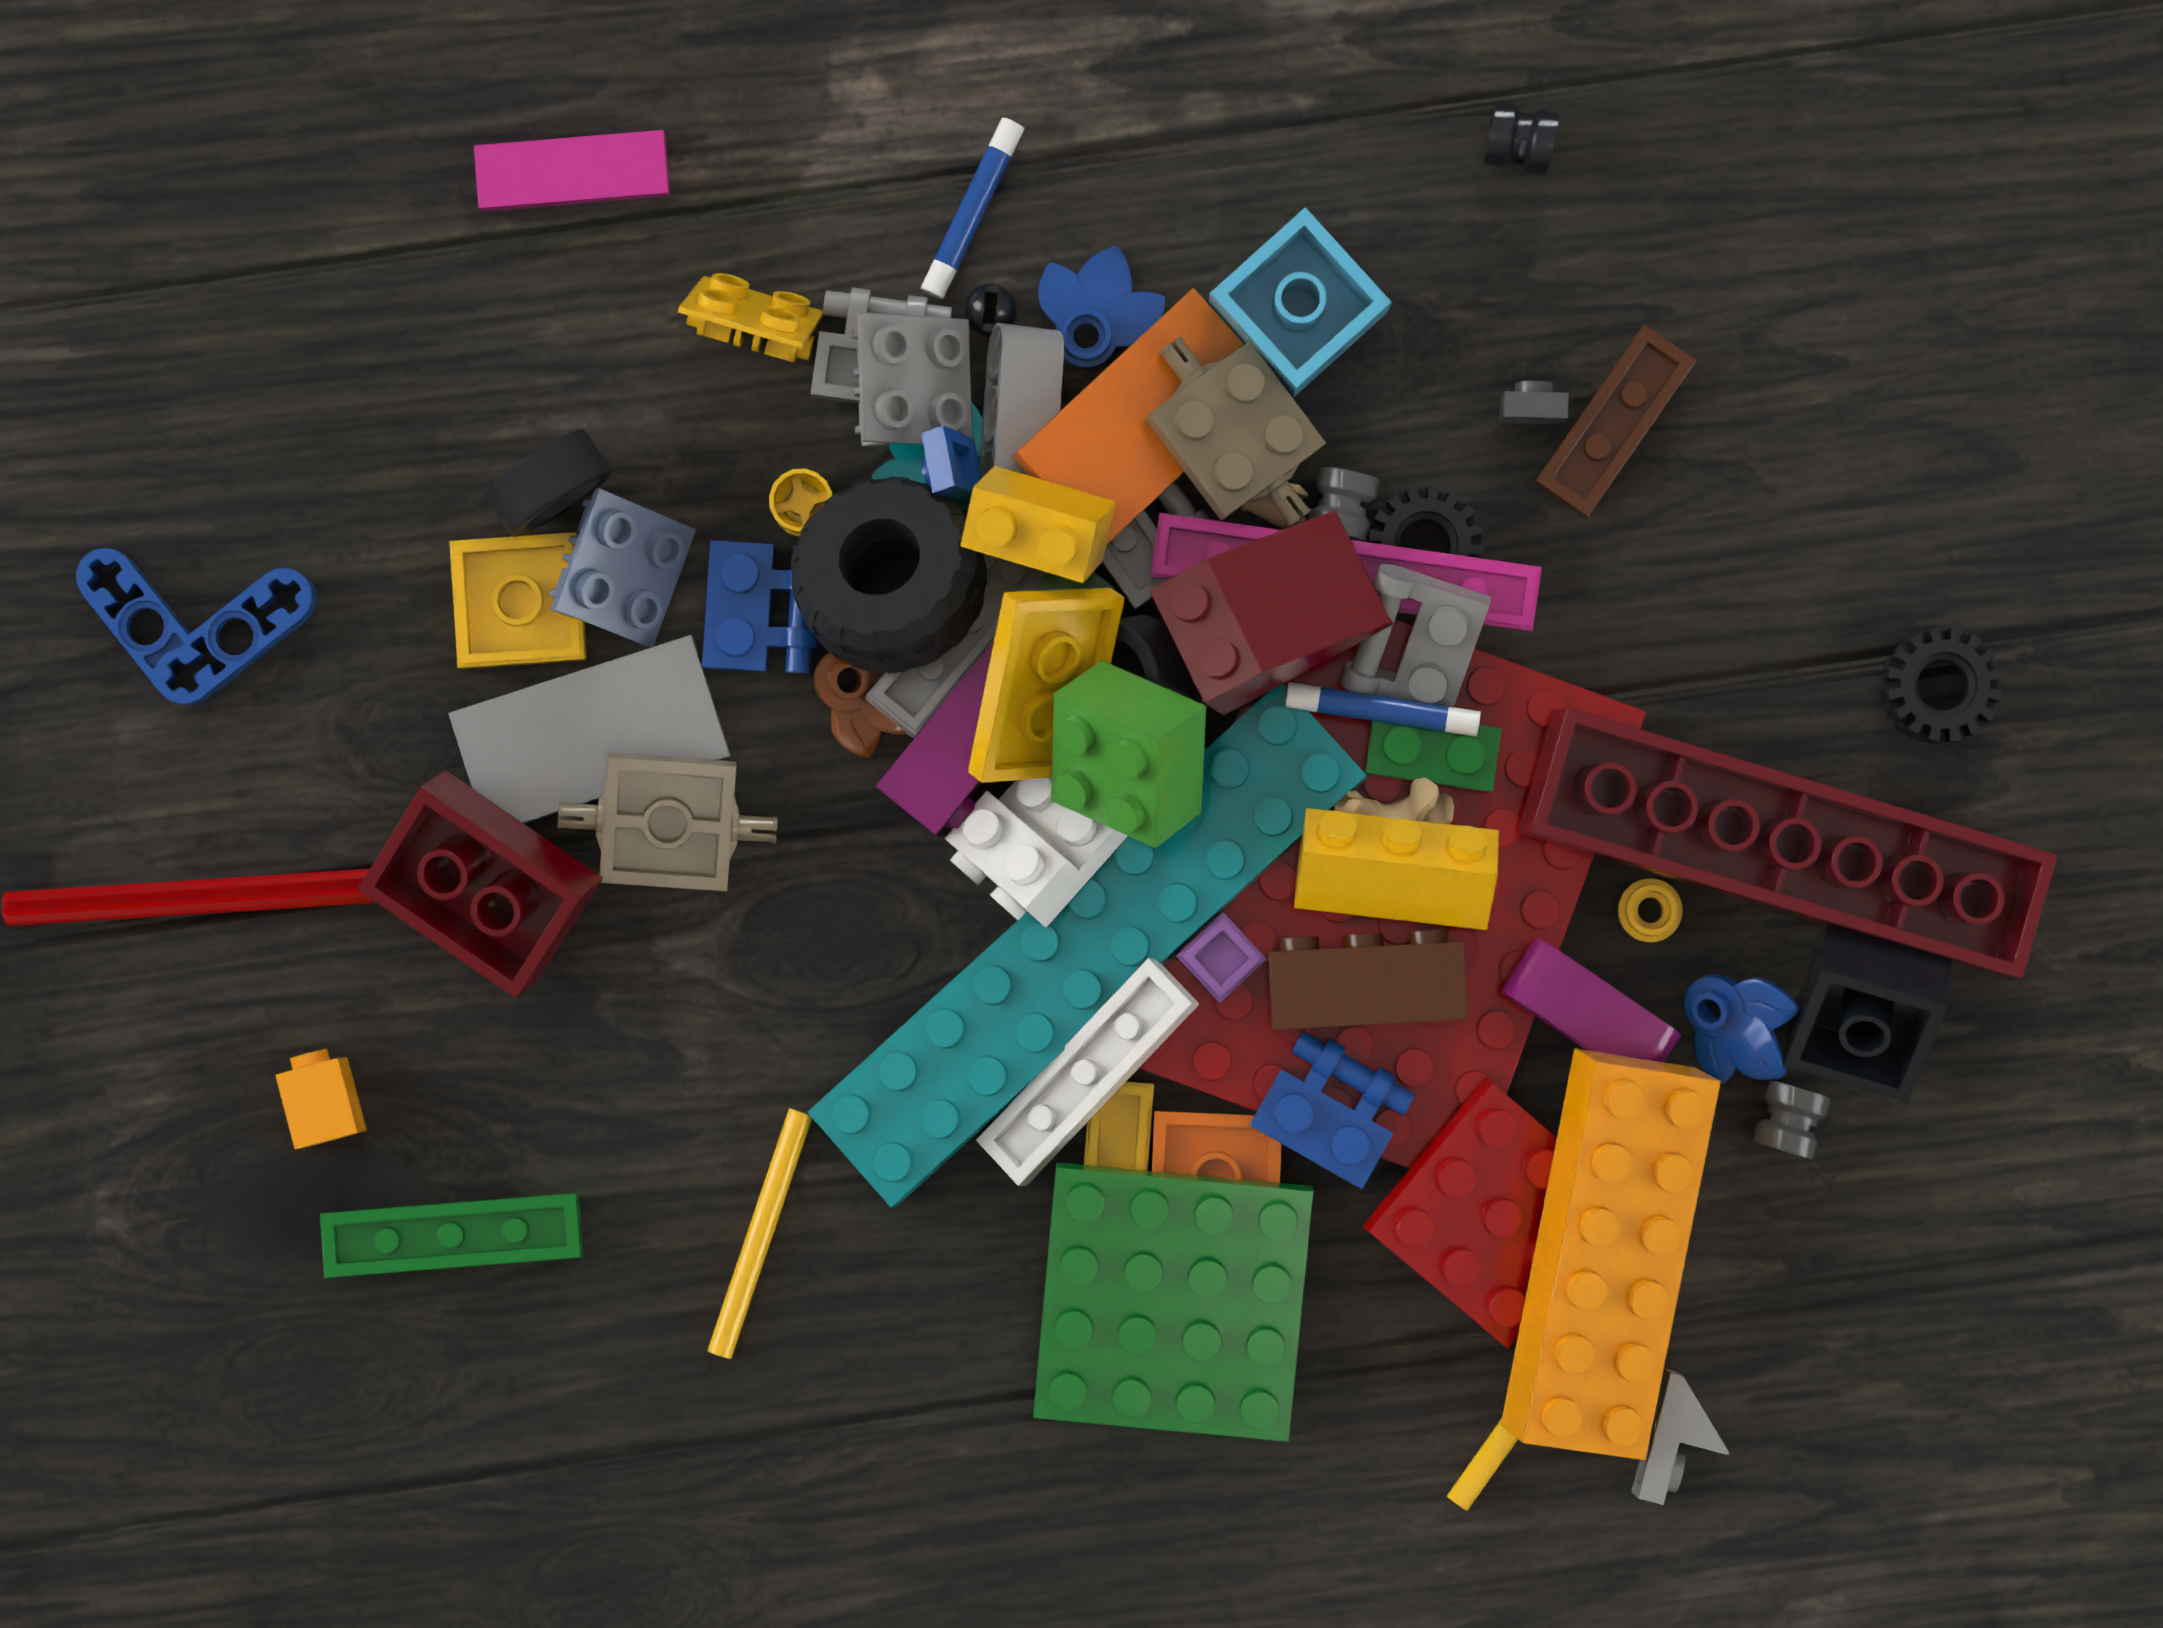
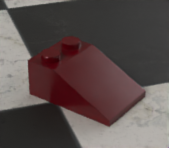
M1335 510L1205 559L1149 590L1204 703L1221 715L1235 710L1393 625Z

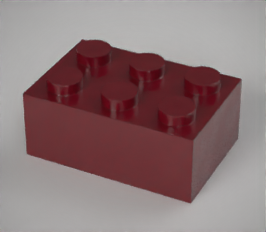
M444 770L419 788L357 890L517 999L540 979L603 878Z

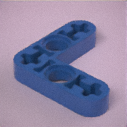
M110 548L95 549L84 556L79 562L76 571L77 586L81 594L149 680L166 699L184 706L198 705L208 700L305 623L314 613L317 604L316 590L306 576L289 568H277L263 575L190 633L137 565L125 554ZM101 563L111 568L120 565L122 571L118 573L116 580L126 594L134 596L138 588L144 593L142 597L126 603L116 617L112 614L111 609L122 605L121 601L112 591L106 588H100L96 591L93 586L100 578L95 569ZM281 582L289 588L298 584L301 591L296 594L295 600L299 607L292 613L281 607L270 614L266 619L275 624L276 628L267 634L262 621L249 612L246 607L255 600L257 608L264 611L278 598L273 590L278 583ZM142 610H155L163 619L164 630L162 636L151 645H140L133 639L130 633L132 618ZM234 619L245 620L253 630L251 646L240 655L227 654L219 643L221 628L227 622ZM205 640L210 653L226 665L225 669L217 673L214 665L207 664L195 675V680L199 685L195 691L192 692L184 687L174 690L172 683L178 678L174 666L178 662H182L191 667L205 658L206 655L197 650V646Z

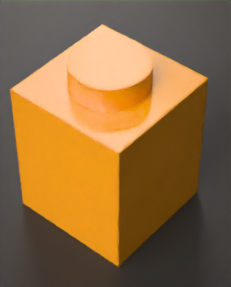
M322 1049L290 1058L292 1070L275 1075L295 1149L306 1148L367 1131L348 1057L330 1060L328 1050Z

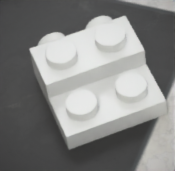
M1052 778L1015 780L999 800L986 791L976 802L974 810L958 829L953 828L945 839L958 850L950 861L977 885L986 876L992 880L997 887L990 896L1019 921L1028 912L1047 928L1126 839L1127 835L1051 801Z

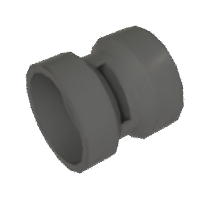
M1320 467L1315 487L1319 494L1323 496V499H1319L1318 506L1310 511L1308 520L1335 510L1351 540L1368 542L1371 522L1367 518L1368 510L1365 509V505H1370L1377 500L1381 480L1346 469Z
M1769 1080L1764 1099L1768 1105L1767 1113L1772 1115L1770 1120L1763 1119L1756 1123L1751 1141L1813 1160L1818 1140L1815 1134L1809 1132L1811 1126L1816 1127L1818 1121L1827 1116L1831 1098Z

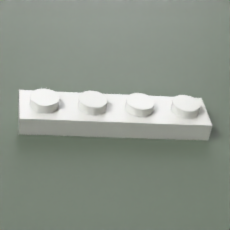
M1148 958L1065 1045V1050L1029 1083L976 1141L1018 1186H1027L1195 1010L1199 1003L1155 958Z

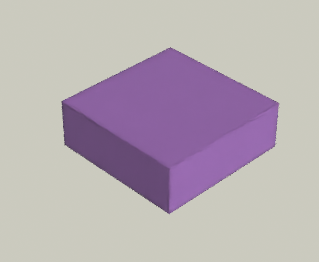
M1224 912L1176 955L1219 1003L1267 960Z

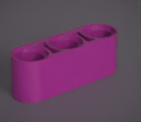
M1538 938L1533 940L1501 990V993L1585 1050L1665 1062L1682 1036L1670 1025L1582 965Z

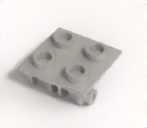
M857 313V330L852 331V339L857 340V365H859V368L853 369V377L859 378V387L854 388V396L860 397L859 426L855 427V434L861 435L862 447L888 446L887 443L923 445L921 433L942 425L972 438L969 319Z

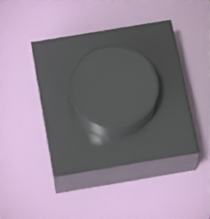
M1515 382V391H1504L1499 399L1498 425L1562 426L1568 419L1569 393L1553 392V383Z

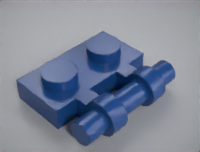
M710 540L702 668L767 673L769 648H785V673L810 674L812 650H818L819 641L806 625L794 599L791 586L792 570H774V544ZM772 591L790 592L788 627H770Z
M1303 1030L1291 1053L1312 1064L1305 1079L1301 1081L1280 1069L1249 1125L1363 1189L1394 1134L1371 1121L1381 1104L1404 1116L1415 1097V1093L1394 1082L1396 1075L1381 1066L1375 1071L1343 1053L1346 1047L1330 1037L1324 1042ZM1330 1075L1363 1093L1354 1110L1321 1092Z

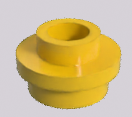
M1642 879L1634 882L1627 887L1620 897L1618 903L1619 921L1623 929L1636 940L1642 942L1664 940L1675 932L1681 922L1683 912L1681 899L1675 889L1662 880ZM1646 898L1657 901L1661 909L1659 918L1653 923L1644 922L1638 914V906Z

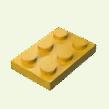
M1112 588L1004 592L968 768L969 774L981 783L1052 778L1054 693L1102 660L1111 664L1125 597Z

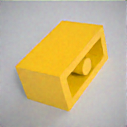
M994 466L973 486L960 547L1084 583L1103 562L1117 501Z

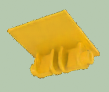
M715 273L712 275V278L703 276L678 309V313L688 315L686 325L697 328V335L728 343L731 338L732 329H736L733 345L741 347L745 334H753L752 351L759 352L763 340L766 338L768 340L764 354L795 363L797 358L809 361L815 343V336L811 334L824 316L822 310L810 307V301L801 295L786 291H776L771 296L749 289V283L740 277L724 273Z

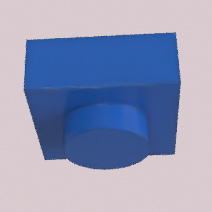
M944 425L921 433L925 452L921 463L922 472L928 486H931L932 493L940 497H947L952 502L954 501L962 506L969 505L973 486L982 478L975 440Z

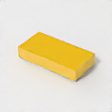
M1125 1082L1087 1122L1084 1165L1148 1171L1154 1084Z

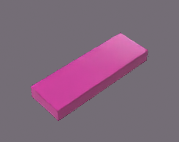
M664 130L474 145L478 207L481 212L670 196Z

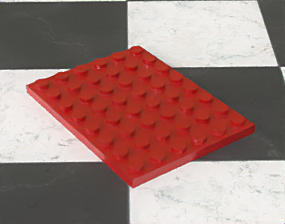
M1395 619L1379 668L1394 673L1397 672L1413 625ZM1360 642L1283 684L1287 689L1289 682L1349 691L1340 684V679L1346 663L1354 661ZM1474 649L1454 707L1481 711L1479 725L1502 728L1493 792L1486 793L1437 786L1439 795L1446 793L1453 799L1454 813L1453 821L1450 825L1499 830L1498 876L1487 930L1294 908L1300 840L1163 964L1199 1005L1139 1068L1257 1111L1280 1069L1301 1081L1305 1079L1312 1064L1291 1053L1302 1031L1304 1030L1324 1042L1330 1037L1346 1047L1343 1052L1375 1071L1381 1066L1396 1075L1394 1082L1415 1093V1097L1404 1116L1381 1104L1371 1120L1394 1133L1380 1158L1411 1168L1485 1078L1494 1083L1507 1095L1535 1016L1502 994L1501 990L1535 938L1560 950L1594 857L1590 854L1517 833L1552 711L1568 707L1641 729L1646 711ZM1266 692V693H1264L1263 695L1259 696V698H1260V699L1263 698L1268 692ZM1259 700L1252 704L1246 703L1240 706L1235 722ZM1309 711L1364 772L1372 721ZM1367 775L1369 778L1356 789L1364 798L1388 804L1408 797L1413 781ZM1223 912L1266 959L1267 952L1281 951L1280 939L1319 937V949L1345 948L1344 935L1383 933L1384 946L1409 945V932L1447 930L1448 942H1464L1468 1020L1271 1030L1267 960L1219 1003L1176 955ZM1331 1075L1321 1090L1322 1093L1354 1110L1363 1094Z

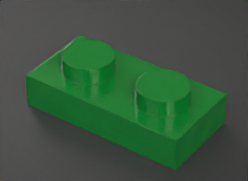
M1372 721L1364 773L1407 781H1414L1424 777L1439 786L1492 793L1502 728L1479 725L1477 737Z

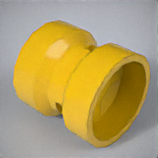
M806 468L792 469L782 474L773 483L769 494V506L779 526L788 534L799 538L801 530L809 517H812L823 505V502L833 496V493L827 481L817 472Z

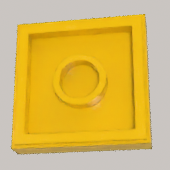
M577 532L449 541L457 666L459 669L587 660L585 622L550 610L554 598L549 596L550 590H555L563 567L567 568L568 562L562 560L564 553L572 555L575 544L568 541L571 535L578 537L579 534Z

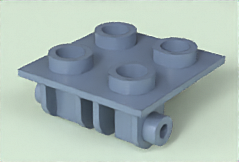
M596 488L590 501L583 500L582 506L585 509L577 528L579 536L571 535L568 541L575 544L572 555L565 553L562 560L568 562L567 568L563 567L555 590H550L549 596L554 598L550 610L571 618H577L647 647H654L696 529L600 488Z

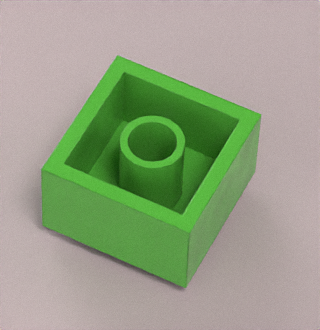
M1099 661L1054 693L1051 801L1156 848L1201 814L1206 706L1105 661Z

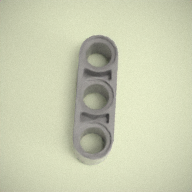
M996 323L993 327L988 344L979 464L982 477L994 466L1026 474L1011 456L1060 412L1064 360V339L1061 331L1005 323Z

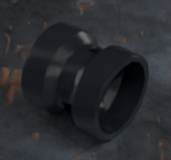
M1496 100L1488 131L1483 163L1500 167L1509 162L1522 164L1526 172L1546 176L1554 147L1559 113L1542 109L1534 114L1519 111L1516 104Z

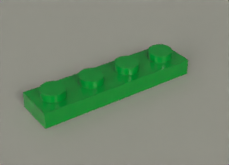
M578 1192L320 1213L324 1278L583 1257Z

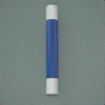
M1001 118L920 288L929 295L938 299H944L1025 129L1020 124L1007 118Z
M1289 682L1285 705L1286 708L1477 737L1481 711L1293 682Z

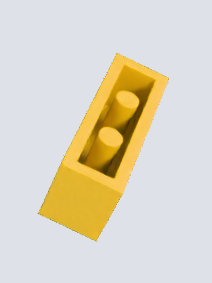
M1306 808L1297 863L1294 908L1487 930L1498 876L1499 830Z

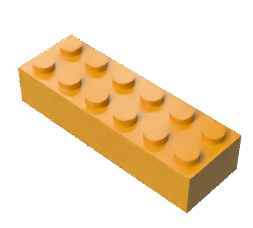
M1574 1048L1501 1424L1524 1444L1646 1460L1721 1083L1720 1080L1696 1067Z

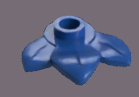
M1117 246L1107 248L1091 257L1082 266L1077 275L1060 264L1049 263L1044 270L1038 288L1041 309L1056 325L1055 330H1059L1063 334L1064 360L1078 368L1088 369L1100 366L1112 356L1115 348L1130 347L1163 316L1165 308V297L1163 295L1153 292L1132 293L1130 269L1121 249ZM1081 327H1091L1097 332L1098 341L1094 346L1082 348L1075 343L1074 334Z
M1718 974L1705 975L1688 988L1684 999V1008L1688 1020L1696 1029L1693 1049L1700 1066L1707 1074L1720 1080V1084H1725L1731 1079L1737 1069L1742 1074L1758 1080L1779 1079L1786 1074V1067L1783 1066V1054L1773 1029L1788 1022L1800 1011L1799 1004L1790 994L1771 981L1760 977H1753L1738 983L1730 977ZM1706 999L1713 1000L1718 1004L1721 1011L1720 1017L1709 1009Z

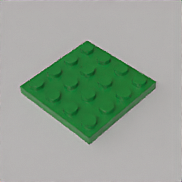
M1057 1162L1033 1418L1289 1442L1313 1186Z

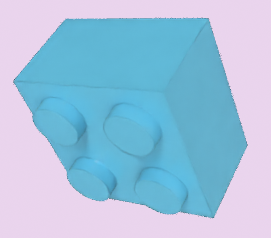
M1306 207L1211 291L1208 301L1212 309L1244 344L1248 341L1253 344L1293 398L1384 317L1392 303Z

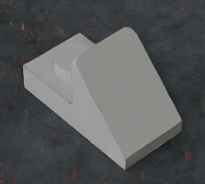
M1665 1368L1663 1369L1646 1460L1639 1459L1631 1490L1638 1499L1664 1505L1667 1491L1676 1493L1682 1480L1686 1458L1685 1455L1677 1453L1679 1443L1729 1455V1451L1685 1378L1676 1371Z

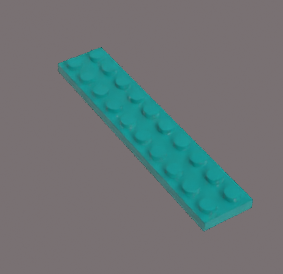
M1284 684L1270 690L1204 750L1202 808L1200 815L1156 848L1127 836L1047 928L1026 912L1019 921L1015 922L807 1112L891 1208H896L1003 1111L1035 1077L1065 1050V1045L1148 958H1155L1162 965L1167 962L1299 842L1303 832L1306 808L1333 811L1334 805L1343 799L1349 791L1356 790L1369 778L1309 711L1285 707L1288 689Z

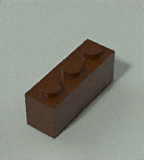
M1447 930L1409 932V945L1384 946L1383 933L1344 935L1345 948L1319 949V937L1280 939L1281 951L1267 952L1271 1030L1468 1020L1464 942H1448Z

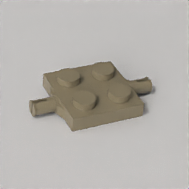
M1181 336L1176 338L1172 343L1165 346L1159 354L1164 357L1182 383L1174 395L1150 412L1145 420L1221 522L1246 503L1261 500L1268 496L1288 523L1287 525L1289 527L1311 510L1310 508L1308 509L1288 480L1292 477L1299 464L1320 450L1326 442L1250 341L1222 361L1209 363L1202 367L1182 340L1183 338Z
M608 752L606 786L598 800V805L563 803L559 801L557 829L596 830V838L601 850L599 875L603 878L601 883L727 891L729 860L737 846V840L776 844L778 817L739 815V808L734 795L736 761Z

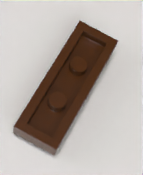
M1644 324L1534 484L1587 519L1697 360Z

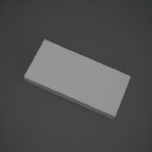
M692 635L448 713L472 789L523 824L558 813L559 801L563 803L587 804L599 800L606 786L608 752L724 760L731 757Z

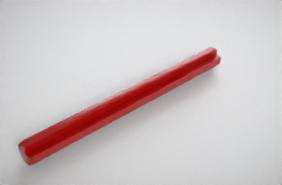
M370 869L10 891L3 894L1 907L3 920L6 925L23 926L369 904L376 902L357 890Z

